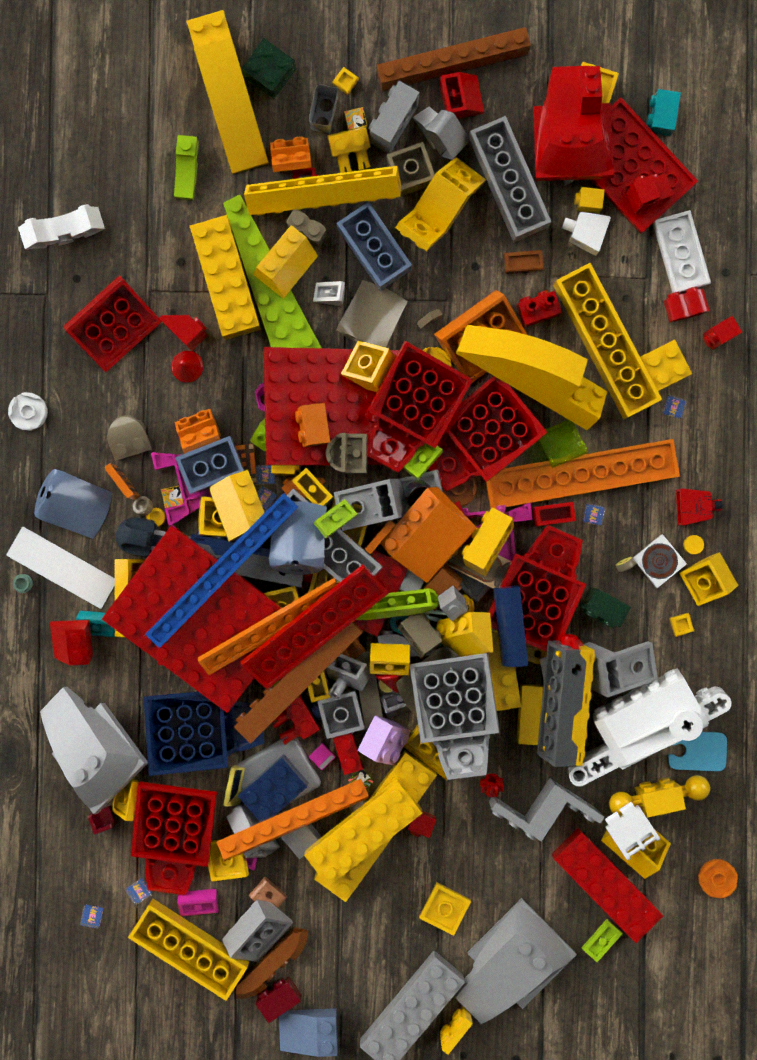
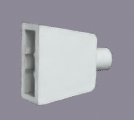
M580 212L576 221L565 218L562 229L572 232L569 240L570 243L596 256L600 251L611 217Z

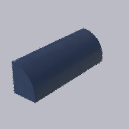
M514 585L493 588L501 664L504 667L528 666L520 587Z

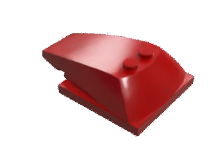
M581 66L553 67L543 106H533L536 181L610 179L614 177L611 103H602L600 113L580 114L579 75Z
M404 341L367 410L375 415L367 444V456L399 473L412 459L415 451L420 446L426 443L436 448L473 379L409 342Z
M493 376L459 404L443 437L438 443L443 452L428 470L439 471L441 484L445 491L479 475L488 482L548 432L511 386Z
M549 525L545 527L524 556L514 553L500 587L514 585L520 587L526 643L547 652L548 641H560L561 636L565 634L586 587L585 583L576 580L577 575L575 574L576 566H578L583 540ZM494 600L488 613H490L491 628L498 631Z
M139 781L131 856L145 859V876L148 890L186 895L196 866L208 867L217 792Z

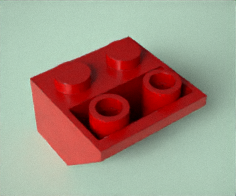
M457 72L440 76V89L446 111L454 113L457 119L484 114L477 75Z

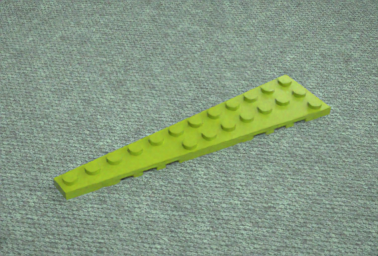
M239 194L224 202L223 204L271 347L321 348L292 291L290 290L283 299L253 275L258 264L270 250L252 216L249 215L241 195Z

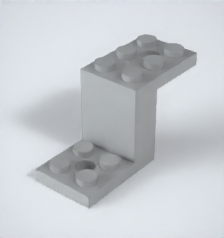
M438 470L426 472L419 479L425 481L431 487H438L443 492ZM413 476L388 479L334 492L336 505L344 499L352 508L353 504L357 501L362 504L361 512L357 513L355 518L342 527V531L402 518L411 508L405 502L404 490L410 482L417 479Z
M649 641L615 653L591 642L584 644L595 650L591 689L606 697L658 680L653 644ZM546 657L540 658L543 680L545 675ZM639 662V667L634 671V664Z
M549 778L525 816L496 797H491L489 800L492 813L500 819L505 817L512 827L517 830L523 829L526 832L525 835L534 841L537 838L542 842L566 804L575 812L580 810V813L592 823L594 821L601 823L604 819V816L597 808Z

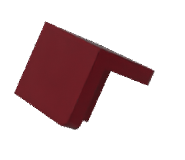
M111 805L104 807L97 814L91 813L88 816L94 835L111 829L117 824Z

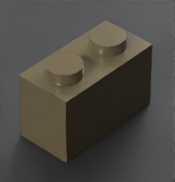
M422 613L411 615L401 622L398 627L399 631L421 659L442 643L441 634L437 629L432 628L428 617Z

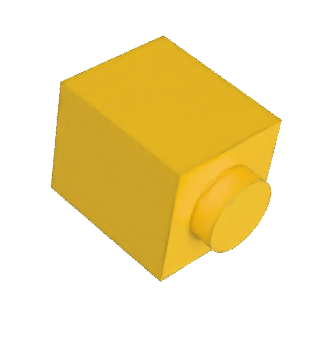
M581 187L579 193L575 194L574 199L577 211L599 214L603 208L604 189Z

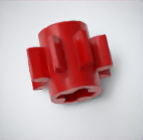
M486 774L485 779L480 780L481 793L485 792L488 797H498L499 792L504 791L503 778H499L496 774Z

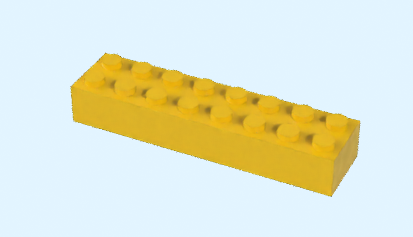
M591 263L556 280L553 286L622 418L626 419L661 401L662 398Z
M404 750L399 760L392 766L369 800L398 778L418 803L437 774L425 763L407 750ZM392 837L329 887L317 872L314 880L346 902Z

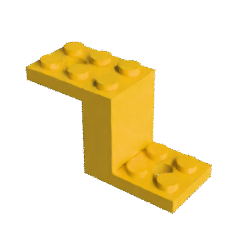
M455 157L436 172L415 208L400 220L395 228L403 236L414 241L419 248L426 251L429 250L448 232L470 196L483 186L486 179Z

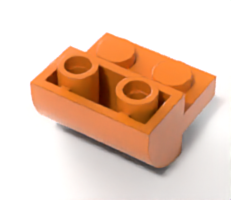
M295 137L293 140L287 141L278 139L270 143L273 172L312 168L308 138Z
M211 409L199 411L195 415L181 418L175 422L184 454L221 440V434Z

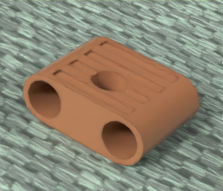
M266 877L249 894L253 901L271 902L277 908L287 898V895Z

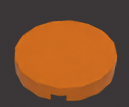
M712 859L701 867L698 875L699 884L702 890L710 897L726 898L736 890L738 874L735 868L727 861Z

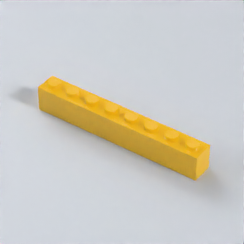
M398 166L251 184L246 186L244 197L249 215L260 216L272 212L281 213L283 211L301 210L304 208L317 209L321 206H338L345 203L356 204L361 201L373 202L385 198L395 199L400 197L401 182Z

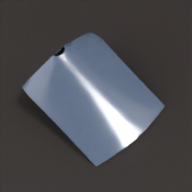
M54 469L48 474L38 492L34 514L35 517L42 521L93 539L107 516L112 492L66 472ZM45 487L44 494H43L42 497H41V492H42L43 488ZM49 491L51 496L47 499L46 496Z
M299 501L295 502L299 507L272 534L269 564L272 569L283 573L295 575L314 574L323 569L325 537L313 523L326 513L327 507ZM296 560L299 562V564L294 565L291 564V562ZM290 569H301V570H303V571H302V572H294V571H291Z

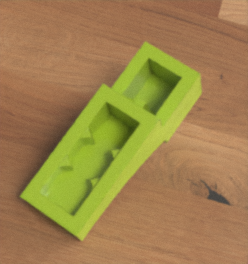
M178 135L174 188V198L194 200L198 167L199 141L197 137Z

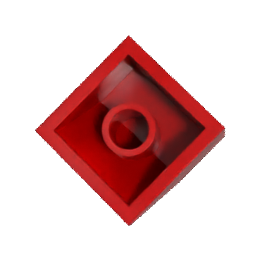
M161 315L159 317L191 351L208 336L205 332L207 328L197 317L194 319L190 315Z
M89 620L51 621L50 628L54 658L68 665H89L93 657Z

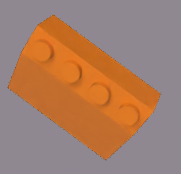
M497 290L434 334L458 371L473 379L472 383L487 373V371L456 354L467 325L508 330L527 335L507 298Z
M430 487L422 493L380 544L396 561L423 581L429 583L477 527L438 487Z

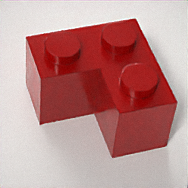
M658 173L647 177L641 175L635 178L626 192L634 214L669 201L674 195L666 174L659 176Z

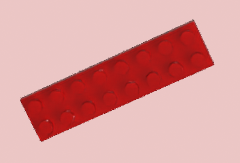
M362 564L240 661L241 666L266 689L270 688L388 595V589Z

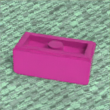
M216 889L188 891L186 895L178 894L177 903L180 916L219 912Z

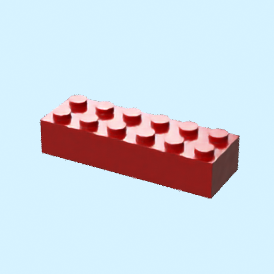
M579 827L551 854L554 860L635 943L664 917L659 909Z

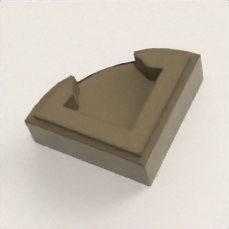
M439 309L431 311L420 319L417 325L422 329L443 314Z

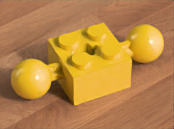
M699 775L690 777L685 785L681 786L668 777L661 778L656 783L642 782L639 784L640 786L635 787L636 795L630 796L626 792L613 794L609 800V807L612 813L617 812L619 816L623 815L619 809L630 802L634 807L638 805L647 818L686 809L683 797L688 796L696 801L705 799L710 793V785L704 777Z

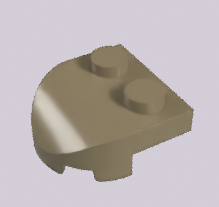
M123 415L116 418L110 425L107 440L115 461L152 450L146 433V427L141 420L131 415Z
M347 433L336 435L327 445V461L335 470L341 473L367 474L368 435Z

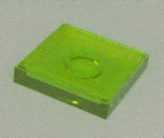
M570 420L545 429L548 433L539 440L552 468L583 456L588 452L574 423Z

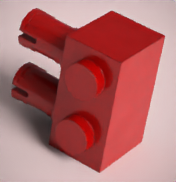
M545 290L538 293L537 297H524L519 300L520 303L516 306L523 328L558 317L562 313L555 291L549 292Z
M302 694L273 723L275 729L288 720L294 723L292 728L279 734L281 740L285 738L282 741L284 745H287V743L299 736L305 739L321 728Z

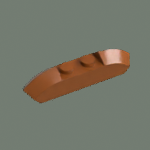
M294 927L237 983V999H245L259 994L267 988L265 981L269 982L275 976V971L279 967L281 969L284 968L290 961L289 958L296 960L306 945L308 930Z

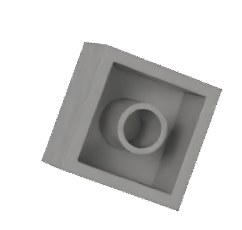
M355 689L342 692L339 699L330 697L317 701L327 739L365 729Z

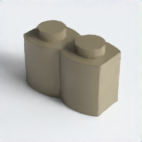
M293 210L286 221L288 228L292 225L306 236L313 246L320 247L327 236L326 229L321 223L310 220L305 213L299 210Z

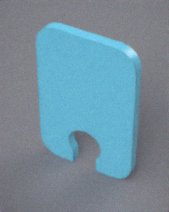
M701 732L700 736L694 740H681L673 744H683L686 749L684 755L678 757L674 754H668V764L676 770L722 771L726 767L727 738L719 732Z

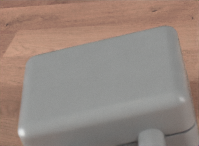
M285 738L280 739L236 764V766L245 768L241 786L242 791L284 754L309 782L308 787L291 802L318 788L321 780L298 738L287 743V745H284L282 742Z

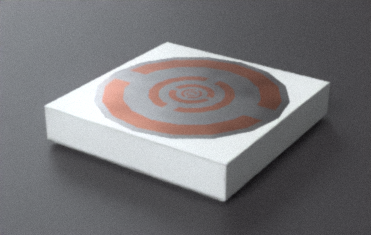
M663 534L633 557L637 566L656 588L660 587L687 564Z

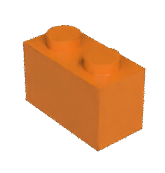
M325 403L302 405L297 408L298 411H296L295 416L297 423H300L301 430L298 432V437L303 447L330 443Z

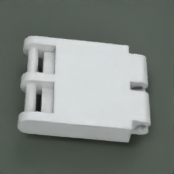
M631 802L619 809L623 814L622 816L615 812L605 819L608 824L605 828L627 861L631 859L630 856L639 850H645V846L654 840H660V837L638 805L634 807ZM653 835V837L642 843L643 840ZM638 844V847L627 853L628 850Z

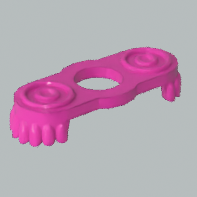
M506 505L497 506L496 509L505 514ZM462 508L467 518L483 517L486 512L469 513L468 508Z

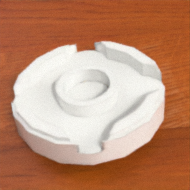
M21 393L11 400L8 407V415L12 423L22 430L32 431L38 429L47 418L48 409L45 401L33 393Z

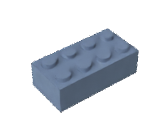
M369 201L337 222L338 231L379 291H382L412 270V264Z

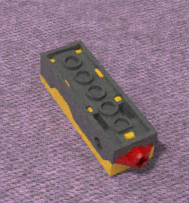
M564 634L561 636L560 641H548L537 755L554 767L583 766V759L585 758V740L587 739V721L589 720V702L591 700L595 650L582 644L580 639L572 634Z

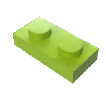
M425 443L423 446H420L403 469L419 480L442 454L443 449L438 445L436 448H433Z
M344 499L315 520L313 524L325 538H328L355 518L357 513Z
M606 919L582 946V949L598 962L623 933Z

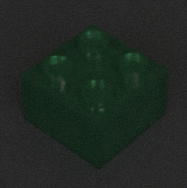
M263 38L241 70L245 79L275 99L295 72L296 64L294 59Z
M590 587L580 608L584 609L583 613L594 619L600 618V623L612 629L614 626L621 627L631 609L629 605L593 587Z

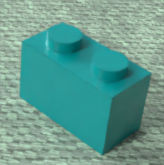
M658 89L655 95L651 96L649 106L652 107V112L648 115L646 125L655 134L671 136L675 131L681 92Z

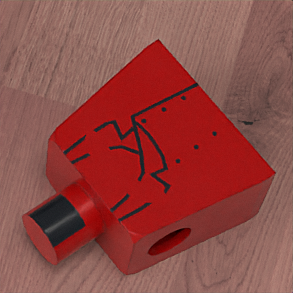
M676 489L678 526L712 519V511H722V500H712L711 492Z

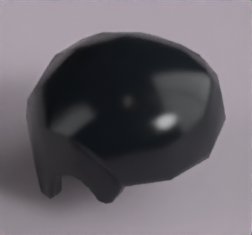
M423 480L410 482L404 490L406 504L412 506L422 493L431 486Z

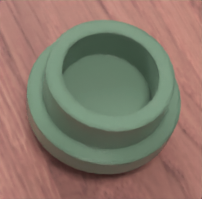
M19 574L13 580V587L19 593H26L33 586L31 577L26 574Z

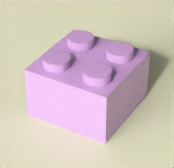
M374 716L357 751L375 762L394 765L399 760L400 752L408 742L411 731L393 720Z

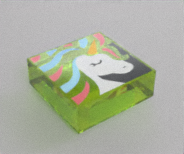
M364 768L363 770L356 771L348 778L349 783L361 779L366 789L375 782Z

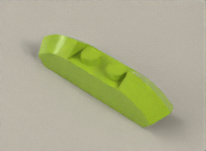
M430 588L389 593L356 620H372L428 612L438 607V595L435 590Z

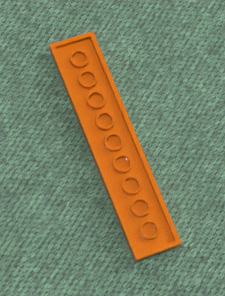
M669 439L504 468L486 482L491 510L492 507L496 509L500 505L510 507L680 477L674 440Z

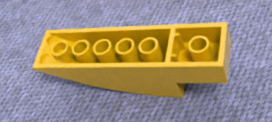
M221 10L187 20L194 51L232 174L269 164L224 11Z
M473 325L466 326L456 354L585 430H588L600 419L607 391L583 377L588 359L561 346L533 336L508 330Z

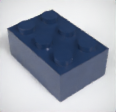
M283 754L239 793L238 797L260 822H263L281 811L308 787L309 782Z

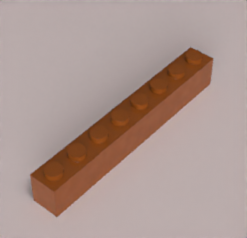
M524 27L377 64V75L381 91L391 89L399 81L409 85L442 75L528 55L531 44L527 29Z
M353 621L278 680L279 682L275 686L272 685L263 692L265 696L261 700L257 698L249 706L251 710L247 714L243 712L236 718L238 723L234 728L251 744L363 631Z

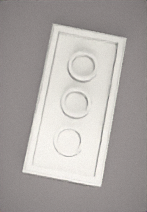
M691 211L657 219L653 226L672 293H681L692 287L699 288L710 285L711 280Z

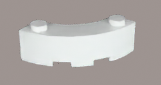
M86 204L78 207L76 211L58 217L36 220V218L27 219L18 229L25 249H41L58 243V246L74 242V238L89 237L104 230L105 227L99 208Z

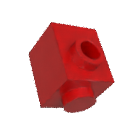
M422 811L420 816L407 825L408 830L414 836L421 837L423 835L430 838L436 823V816Z

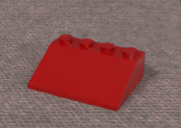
M119 275L63 327L79 346L107 372L162 321Z

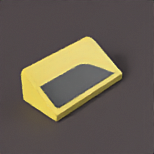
M236 765L231 767L224 806H236L241 803L238 795L241 792L244 767Z

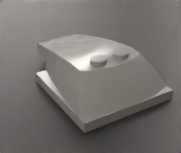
M488 653L410 664L421 743L433 742V745L437 747L438 756L447 780L486 775L490 734L500 733Z
M63 687L40 711L42 722L53 750V757L60 765L66 779L79 798L93 814L99 813L148 764L105 703H100L95 709L92 707L88 708L77 694L68 687Z
M521 898L468 951V955L475 961L473 969L464 978L465 983L454 996L483 1024L516 1003L523 1009L577 954Z

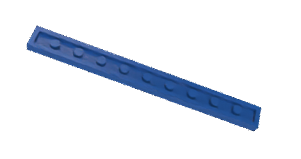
M283 493L145 635L160 648L299 506Z

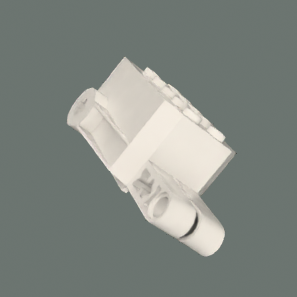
M678 668L666 672L658 680L647 683L640 688H635L623 697H618L611 703L594 710L595 713L592 714L593 720L605 743L585 753L583 766H568L570 781L576 786H583L618 767L623 770L681 740L691 741L700 736L703 728L708 726V721L730 709L731 699L720 687L703 688L697 691V695L694 696Z

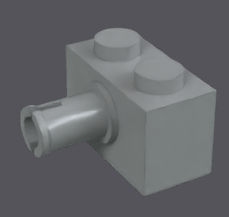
M340 654L325 669L329 679L336 681L328 692L331 697L336 699L340 698L346 686L362 691L371 677L366 663Z

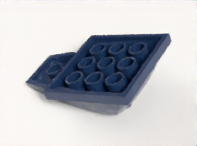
M198 691L143 696L149 776L228 768L227 757L231 756L232 753L264 744V731L250 744L234 728L238 723L236 718L243 712L247 714L251 710L249 706L252 703L236 701L229 712L226 713Z

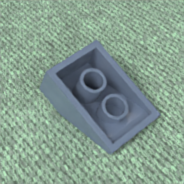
M337 1008L288 1010L279 1016L280 1051L316 1057L337 1056Z

